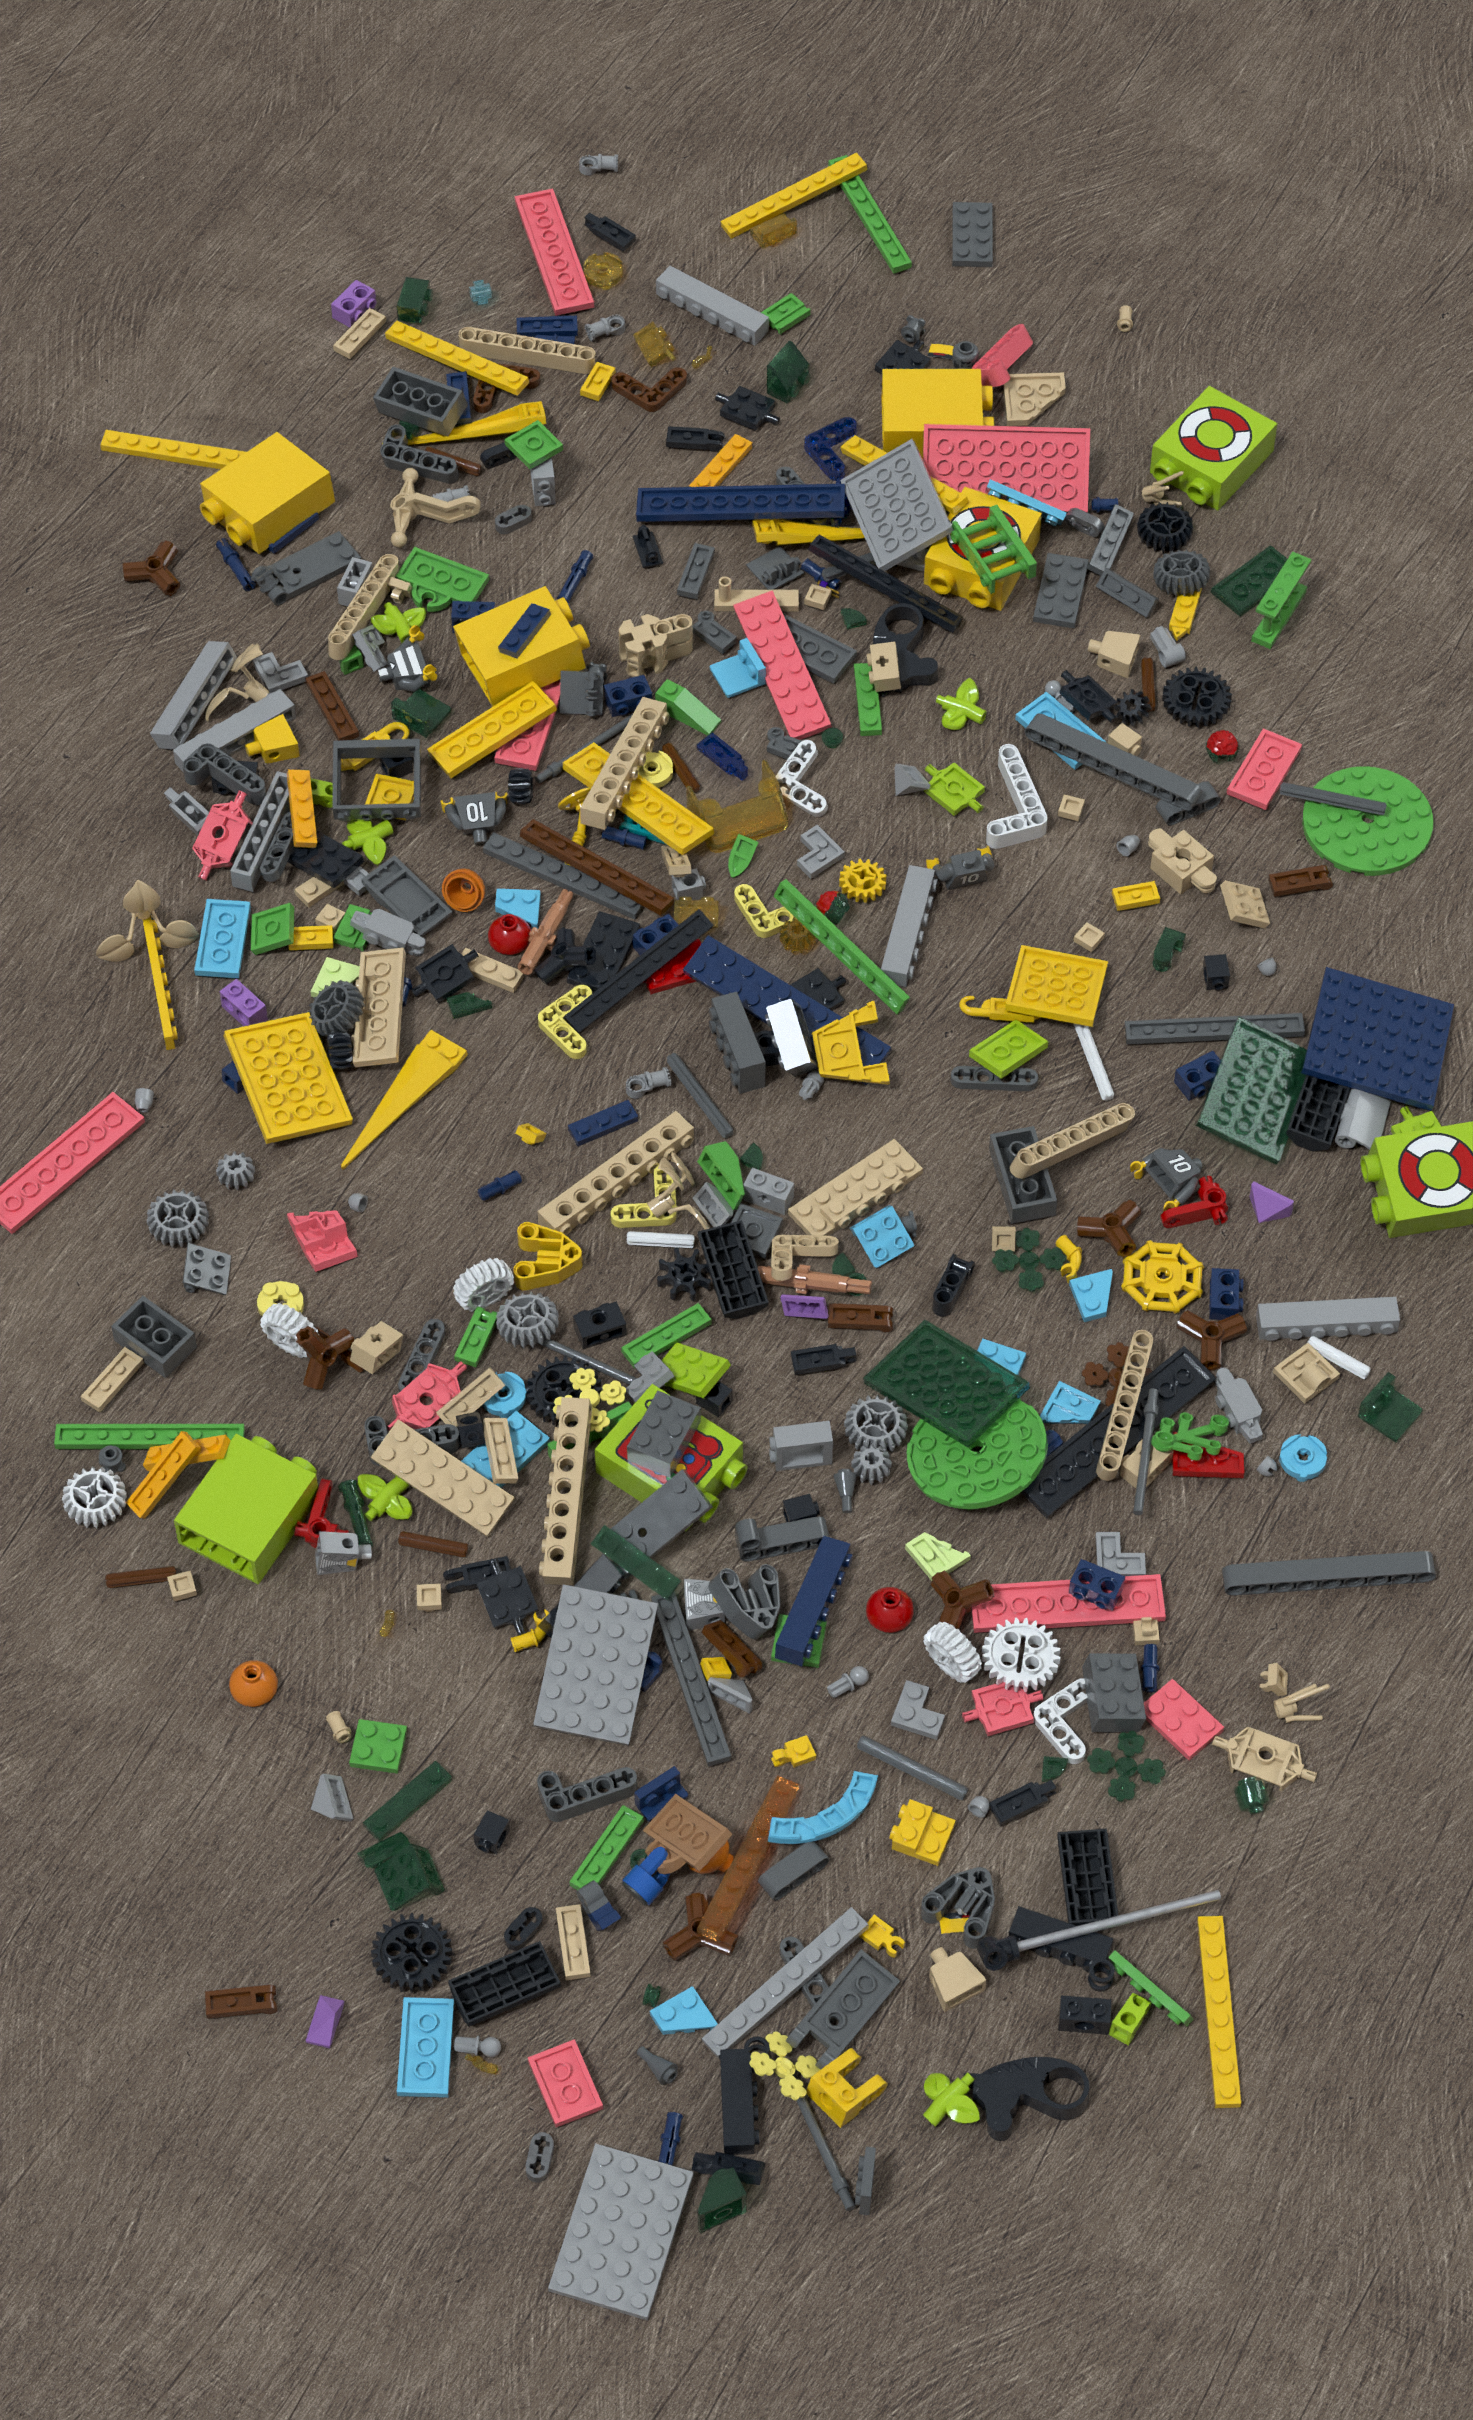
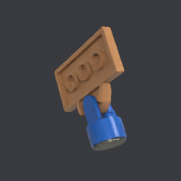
M675 1794L643 1829L645 1834L654 1841L648 1845L645 1851L647 1858L639 1866L635 1865L622 1880V1885L640 1903L650 1906L664 1890L662 1887L666 1884L672 1872L680 1869L685 1863H688L700 1872L733 1834L726 1827Z

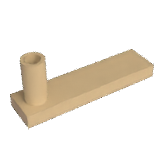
M721 577L719 579V589H715L714 611H735L734 604L772 590H731V579L729 577ZM773 590L781 611L799 612V590Z

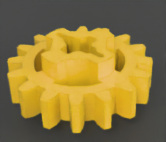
M861 859L856 864L850 861V867L844 865L843 871H840L839 887H842V894L847 893L848 899L855 897V902L863 899L864 903H867V898H871L874 901L876 895L882 896V890L886 889L884 868H878L877 862L873 865L870 864V859H867L866 863H863Z

